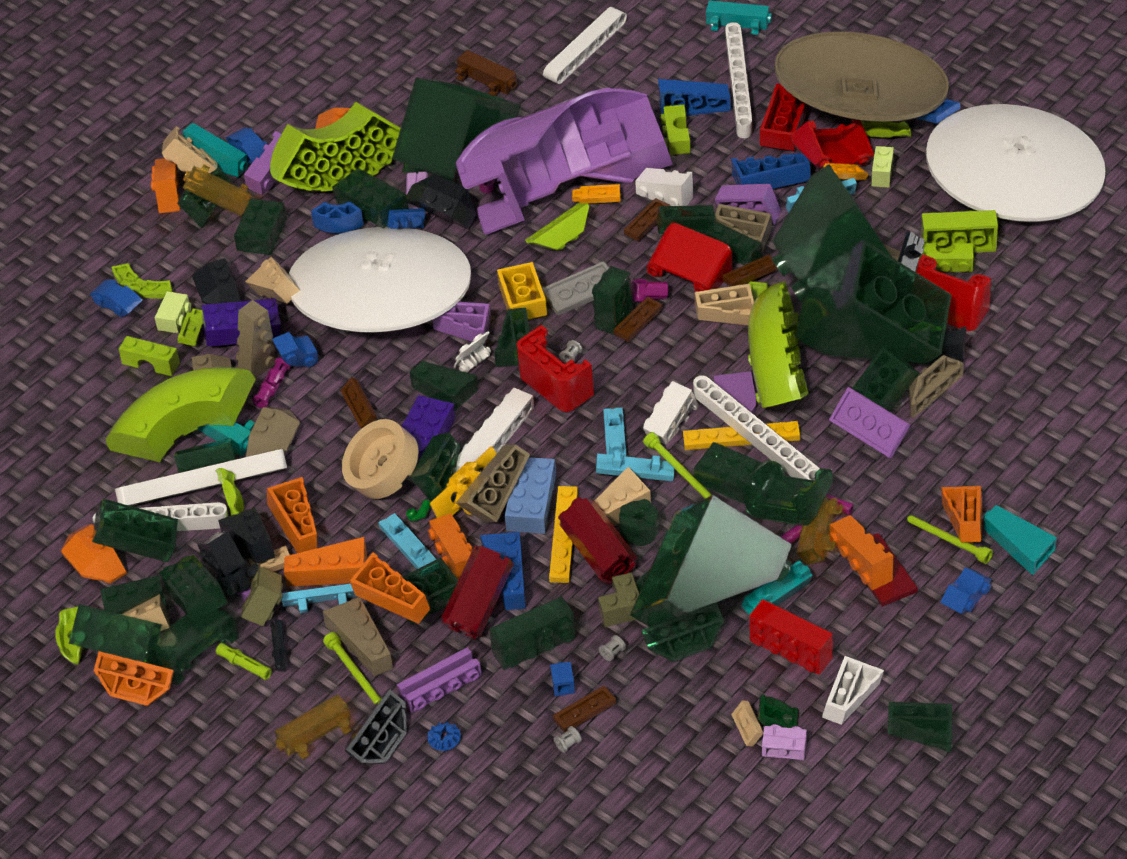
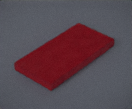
M880 534L872 535L876 544L881 543L884 546L885 550L883 551L885 553L890 552L893 555V581L871 590L880 605L883 607L917 593L918 587Z

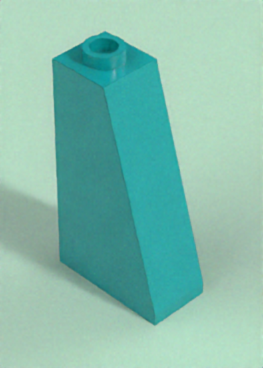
M191 123L183 130V137L186 139L190 137L193 140L191 142L192 145L198 149L202 148L218 162L216 171L239 177L247 170V154L194 123Z
M995 505L991 511L988 510L983 518L984 530L1030 574L1034 575L1056 550L1057 537L998 505Z

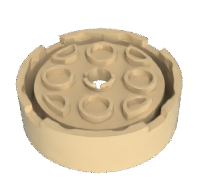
M380 419L369 423L352 438L345 450L342 460L344 479L361 494L371 499H380L395 493L403 486L401 483L407 475L411 476L418 459L417 441L407 430L393 420Z

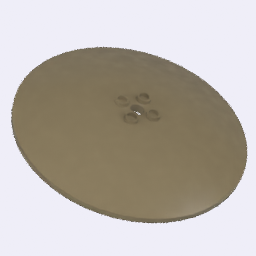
M823 32L806 35L786 44L778 52L775 59L774 69L777 79L794 97L819 110L852 119L900 121L920 117L937 109L945 101L949 89V82L945 72L929 56L904 43L872 34Z

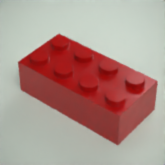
M781 84L775 85L760 128V146L794 151L795 146L792 144L790 136L804 124L810 105L794 97Z
M763 599L749 615L750 641L755 645L762 646L770 650L771 653L778 654L789 662L796 663L807 671L818 675L822 673L832 660L833 633Z

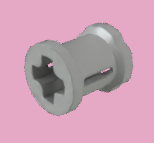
M568 341L566 349L559 354V358L565 364L571 359L575 362V357L582 352L583 348L577 341Z
M613 635L606 645L599 647V652L605 660L610 662L619 651L626 649V645L620 637Z
M572 726L561 736L553 738L557 748L563 753L567 752L568 748L573 744L581 742L580 734Z

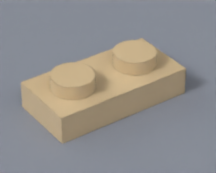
M286 546L274 550L275 558L257 564L274 572L284 568L285 556L290 554ZM249 559L250 565L256 564L254 561Z
M741 701L731 715L746 746L753 747L763 735V731L749 701Z

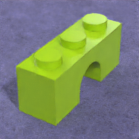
M684 105L664 106V114H660L661 124H665V126H662L663 136L667 137L664 138V141L669 150V155L690 153V138L688 128H686Z
M924 243L923 254L936 260V271L973 272V243H954V250L950 253H940L936 249V243Z
M126 336L119 347L121 361L124 365L139 368L142 362L146 360L154 366L156 373L173 376L180 364L177 348Z

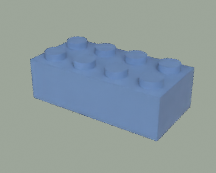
M528 458L507 502L505 512L506 531L546 533L556 479L555 459Z

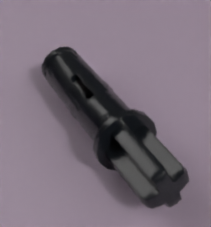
M276 619L274 622H270L273 644L272 657L275 661L276 671L284 672L287 668L286 656L288 651L285 649L283 622Z

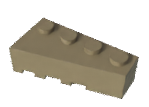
M516 444L504 445L457 500L456 504L485 523L497 522L530 454Z
M360 597L323 611L325 626L338 634L341 641L347 646V649L354 653L374 676L393 669L391 654Z

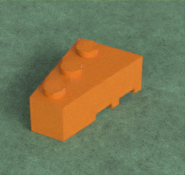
M165 158L155 159V166H152L151 189L156 193L159 213L180 211V195L177 194L179 188L177 164L173 161L169 162Z
M981 486L941 487L943 508L960 541L969 543L981 542Z

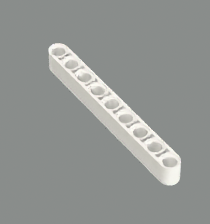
M732 22L726 25L725 35L736 133L740 138H749L752 135V115L741 27L738 23Z
M698 376L694 379L693 393L697 400L797 482L801 481L804 485L812 488H822L823 472L819 467L708 377Z
M283 449L116 488L115 493L119 508L220 485L218 475L215 472L218 468H224L234 473V481L286 469L287 464Z

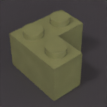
M261 566L259 567L251 582V592L242 606V618L264 626L266 620L269 621L271 619L274 605H278L282 599V575Z
M632 573L612 577L613 594L598 597L599 613L604 627L644 618L643 602Z

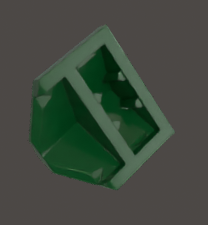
M764 694L760 696L758 720L764 726L797 727L798 709L796 707L792 708L786 703Z

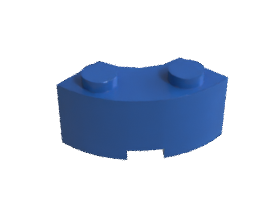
M246 127L225 137L230 145L247 154L248 165L253 163L256 157H261L265 151L263 147L267 144L251 128Z
M350 201L341 205H331L323 202L311 211L313 226L323 232L345 233L356 230L364 225L361 209Z
M111 279L104 280L90 293L97 305L101 308L111 309L120 317L130 313L142 301L129 287L125 286L123 288L118 285L117 281Z
M288 332L272 339L283 361L291 366L311 367L319 362L317 351L308 335L294 337Z
M965 567L957 580L948 585L940 603L960 614L967 611L971 612L982 595H986L989 592L992 579L972 568Z

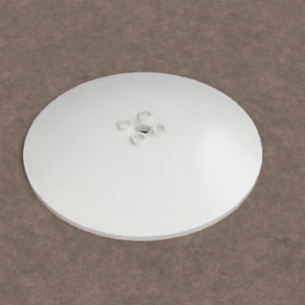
M990 104L961 110L941 121L934 128L927 142V165L933 178L941 188L962 204L977 211L996 210V216L1003 219L1046 221L1072 215L1095 200L1103 187L1105 179V163L1102 154L1095 143L1083 131L1056 115L1026 106Z
M388 227L353 230L335 235L314 245L296 260L289 272V276L300 291L291 296V300L297 309L310 319L341 330L384 332L409 328L437 318L453 308L464 297L471 280L470 264L465 254L456 245L430 232L412 228L391 229Z

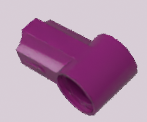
M645 279L632 280L631 300L643 301L647 297L667 299V282H648Z

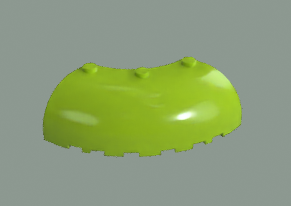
M355 102L342 118L326 127L301 129L287 124L273 150L270 172L277 181L308 191H332L342 187H351L366 178L369 179L376 175L386 164L389 165L392 162L391 159L407 145L412 134Z
M786 281L776 283L765 289L755 300L749 315L748 342L750 354L748 359L753 369L757 388L756 399L762 408L801 399L809 394L803 370L798 368V365L801 364L799 346L796 345H798L801 334Z
M234 367L203 368L167 379L145 392L123 412L106 437V444L110 451L161 462L163 456L174 444L173 441L182 434L185 436L197 430L199 426L207 424L234 426L256 379L249 370Z

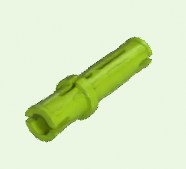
M220 643L216 648V654L226 658L231 664L241 666L264 680L270 678L272 674L271 668L242 654L241 650L233 649L224 643Z

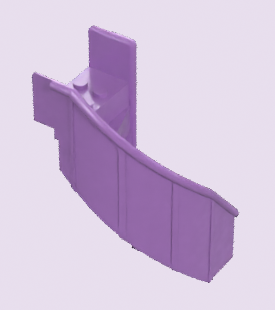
M603 88L587 92L527 116L516 117L494 124L480 133L464 149L456 161L459 176L465 189L497 178L500 181L498 185L501 193H506L503 195V198L479 206L476 209L484 234H490L524 221L522 207L528 206L531 201L554 193L560 183L576 177L584 176L628 184L633 182L635 178H638L646 168L662 169L672 165L669 152L647 95L632 90Z

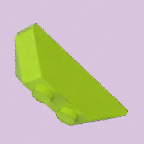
M577 203L539 231L526 238V243L545 249L561 250L567 242L577 239L578 235L584 231L589 210L588 203Z

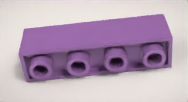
M467 647L397 684L398 695L405 701V706L411 713L420 710L429 703L441 699L444 695L456 691L461 686L475 681L478 677L482 676L480 663L476 658L472 659V652Z

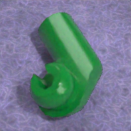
M423 500L419 510L414 508L408 509L406 516L412 522L426 518L431 508V502Z

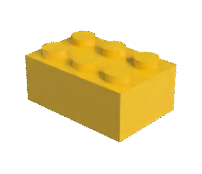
M533 262L497 270L499 288L511 323L547 315L546 299Z

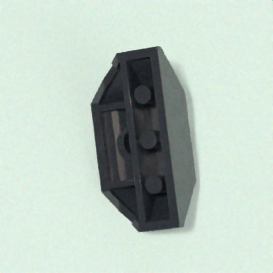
M436 174L412 184L404 199L407 203L423 208L425 211L469 230L476 216L468 189Z
M225 258L206 263L192 275L202 303L218 304L241 301L235 280Z
M388 689L349 738L344 751L360 764H385L407 733L405 701Z

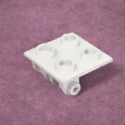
M489 331L483 335H477L470 345L465 344L460 348V354L456 357L454 368L460 366L459 370L462 373H467L490 356V348L484 347Z

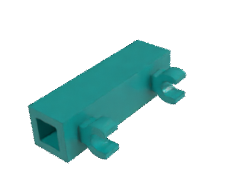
M709 0L706 9V24L712 25V31H718L719 26H726L733 22L738 23L741 28L752 29L751 34L758 35L759 29L767 30L768 23L772 21V13H769V6Z
M249 420L244 427L236 422L234 426L207 424L199 426L197 430L243 456L247 452L249 435L255 422Z
M797 561L791 567L744 597L741 607L750 615L762 599L776 606L810 583L813 576L808 566L803 565L801 561Z

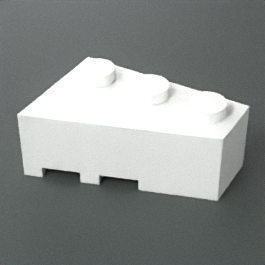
M646 168L635 181L636 194L651 200L657 198L670 204V207L678 209L679 206L685 209L693 199L692 172L682 174L676 170L665 172L664 169Z
M672 381L665 388L660 402L655 404L652 415L644 423L643 429L646 435L654 432L659 436L661 443L667 445L680 430L678 427L682 421L687 422L690 411L692 409L697 410L699 407L692 390Z
M845 656L827 700L822 718L842 725L880 684L884 670Z

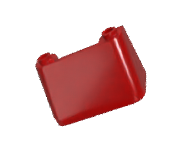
M852 119V123L848 126L840 124L837 128L817 129L814 121H807L790 136L792 144L816 167L821 169L825 163L865 166L874 157V152L865 130L858 119Z
M671 223L666 228L647 264V273L652 276L661 277L665 270L693 282L695 292L718 289L724 283L723 275L732 271V251L727 244L680 224Z
M923 254L917 264L909 298V309L917 314L959 329L966 326V331L977 329L989 311L991 278L977 274L973 275L967 282L936 271V260Z

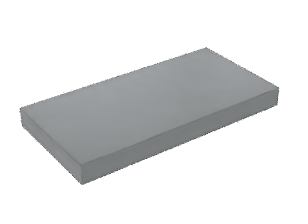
M603 261L543 287L542 290L547 303L559 316L622 288V283Z

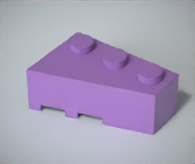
M277 131L273 133L274 139L271 143L263 147L265 151L261 157H256L244 174L246 187L261 195L271 189L277 182L270 172L272 153L281 136V133Z
M771 184L722 185L715 198L717 206L723 204L770 213L772 225H775L781 213Z
M458 302L444 314L432 319L433 328L473 342L477 335H483L489 331L491 322L490 304Z

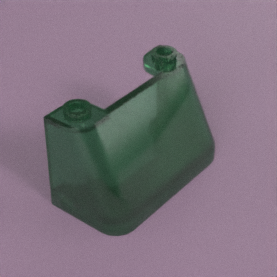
M765 460L740 482L746 510L755 518L808 526L815 520L833 483L832 469L820 468L815 473V480L785 476L781 464L776 461Z
M205 603L199 604L171 625L170 628L147 642L145 648L146 658L154 665L174 670L172 681L178 685L185 680L182 674L185 668H191L190 661L217 640L224 643L226 639L232 644L239 639L235 619L227 612Z

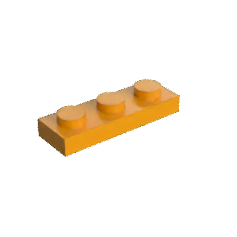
M825 163L822 168L828 173L827 176L833 180H848L854 178L855 181L866 180L869 175L858 165Z

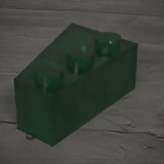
M526 307L507 310L502 326L503 329L501 335H499V342L494 351L496 367L519 365L517 342L530 333Z
M421 361L410 371L411 386L429 398L453 403L454 411L478 391L477 375L425 361Z
M159 575L100 589L106 620L119 616L159 594L164 605H166Z
M888 702V734L951 753L952 704Z

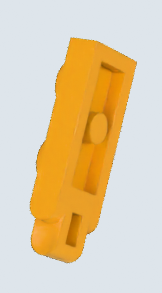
M620 184L581 186L579 189L572 190V200L588 204L621 202Z

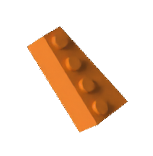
M303 477L267 488V505L295 551L300 553L317 549V532L313 516L311 515Z
M450 513L429 520L430 529L427 531L430 540L435 541L434 546L437 554L442 555L441 560L444 568L449 569L448 574L451 582H455L457 585L473 549L470 543H467L464 533H461L459 525Z
M851 515L830 524L828 536L831 543L836 544L842 557L847 558L851 568L858 572L865 585L867 584L871 590H874L893 581V555L890 552L885 553L883 551L885 550L884 546L881 543L876 544L874 537L870 533L865 534L864 527Z
M361 537L285 556L284 575L287 587L350 583L351 578L367 560L365 538Z
M374 552L350 580L356 596L418 624L430 610L425 594L409 581L403 579L397 571L392 570L385 561H381Z

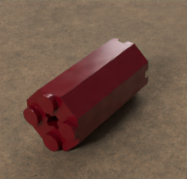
M578 497L572 501L566 511L559 514L558 519L560 520L561 528L602 582L612 584V577L630 573L635 568L636 563L634 560H637V556L594 500Z
M474 546L441 617L442 623L447 625L448 629L453 632L459 633V631L466 633L465 635L471 639L476 640L478 636L481 637L514 563L507 557L502 560L500 553L483 546Z

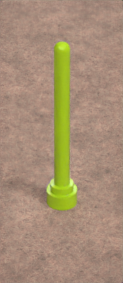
M651 432L644 438L643 443L649 449H655L706 500L711 499V493L660 444V438L656 433Z
M910 515L907 517L909 523L974 554L978 561L987 564L992 558L993 550L985 546L978 548L968 542H961L958 537L915 516Z
M336 632L328 633L324 637L323 643L328 649L334 650L373 703L376 704L380 697L342 648L341 638Z

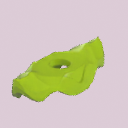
M860 120L866 135L871 137H912L911 129L906 121L896 123L894 121Z
M224 468L216 469L215 472L218 475V481L222 484L231 516L243 512L244 501L240 491L234 484L235 474Z
M78 606L60 611L59 624L55 630L56 642L61 654L76 665L79 664L85 641V623L83 614ZM78 631L76 637L70 639V634Z

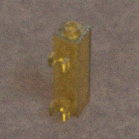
M204 164L201 169L193 166L191 171H186L183 177L185 181L184 189L239 216L243 214L252 195L247 192L249 186L242 183L239 188L208 173L210 167Z
M821 494L807 500L797 548V554L807 565L823 561L826 550L835 549L836 542H829L830 535L828 534L830 533L833 514H840L843 510V505L837 506V498L829 500L825 494Z
M337 694L275 730V744L280 751L284 750L288 756L297 752L303 760L309 756V753L306 751L308 750L307 745L338 727L344 735L352 731L348 726L350 725L349 720H351L348 705Z

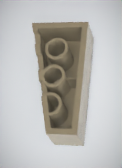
M252 300L239 310L238 330L240 335L237 338L239 352L236 353L238 365L235 368L249 370L256 379L275 365L277 356L272 340L273 335L268 310Z

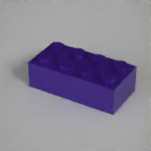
M276 298L254 300L268 310L273 338L280 336L281 324ZM250 301L202 305V321L207 347L237 344V338L240 335L238 330L239 310Z
M420 395L416 398L402 425L417 441L418 459L414 471L428 473L455 421L453 403Z

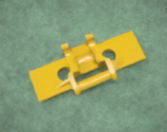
M492 446L474 462H466L449 478L447 488L430 503L437 518L450 513L453 516L461 508L456 504L457 500L496 455ZM455 492L456 499L452 502L451 496ZM463 508L466 514L471 515L470 512Z

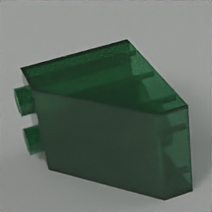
M416 77L392 159L404 163L402 172L406 174L413 172L418 174V172H424L425 170L452 182L461 181L456 161L464 149L480 133L492 125L516 118L521 105L464 85Z
M830 164L810 177L772 240L779 251L777 255L771 258L783 277L793 272L798 281L791 285L792 290L802 304L811 299L818 310L894 260Z
M863 240L807 278L795 337L824 355L927 364L942 353L951 294Z
M714 495L675 512L630 616L648 627H652L748 590L758 588L772 581L780 582L786 577L791 568V561L786 558L792 544Z

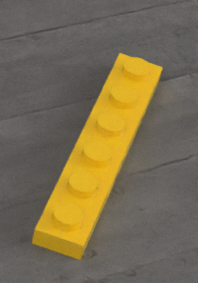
M798 421L766 424L785 441L800 440ZM732 427L683 431L685 450L752 445Z
M558 486L549 582L552 583L570 582L573 542L561 528L558 516L563 511H566L572 501L577 498L578 487Z

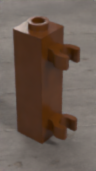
M466 50L457 58L458 68L455 70V73L459 75L456 79L463 81L467 76L483 83L491 89L488 94L493 97L499 91L507 95L517 86L516 72L469 50Z

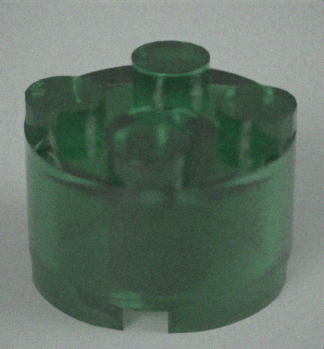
M649 500L633 501L620 507L619 526L622 538L627 543L628 541L634 543L635 546H645L655 540V537L659 534V516L656 507Z

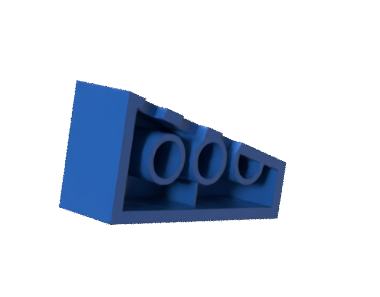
M658 79L661 114H664V106L684 105L686 116L731 111L728 84Z
M802 153L782 154L780 158L769 155L765 156L764 159L754 160V157H746V160L743 161L731 158L732 176L737 185L771 184L772 189L811 180L810 162Z
M520 532L480 535L481 546L500 553L502 560L507 557L514 563L500 593L505 610L526 609Z

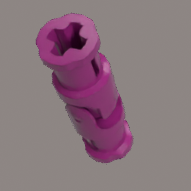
M278 357L275 360L274 367L268 371L267 377L264 378L259 386L258 394L253 396L252 402L255 406L259 408L268 406V400L274 396L279 384L284 379L285 372L291 368V365L285 363L282 358Z

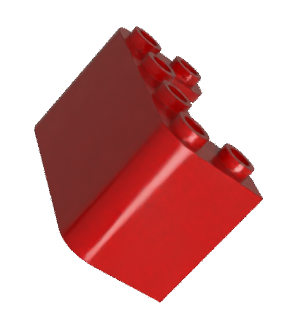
M540 325L517 342L520 378L562 412H570L594 396L592 364L587 360L582 361V364H576L572 359L566 364L562 363L546 350L548 330Z

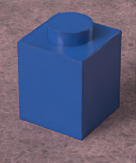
M571 662L550 664L554 695L575 694Z

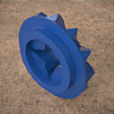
M448 721L444 724L438 722V725L431 726V730L427 732L429 745L439 751H447L454 748L461 738L460 729L455 724L451 725ZM446 731L447 735H445V737L441 741L440 735H442L443 732Z

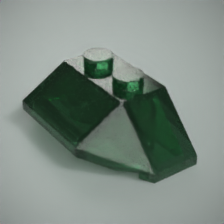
M716 602L647 627L641 631L649 650L671 662H675L710 649L724 620Z

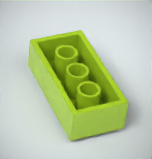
M996 210L922 213L921 238L925 240L924 243H936V249L940 253L952 252L954 250V243H973V253L996 252L998 232Z

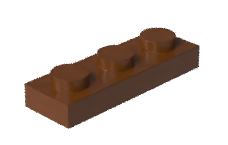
M655 198L624 229V235L639 242L670 211V204Z
M768 254L724 274L723 281L730 287L744 285L779 269V262Z
M650 297L645 298L614 328V335L627 342L631 341L663 309L662 304Z
M351 377L340 391L359 427L362 429L373 422L377 416L358 380Z
M602 686L555 713L553 720L565 733L570 726L575 728L615 705L616 698L605 686Z

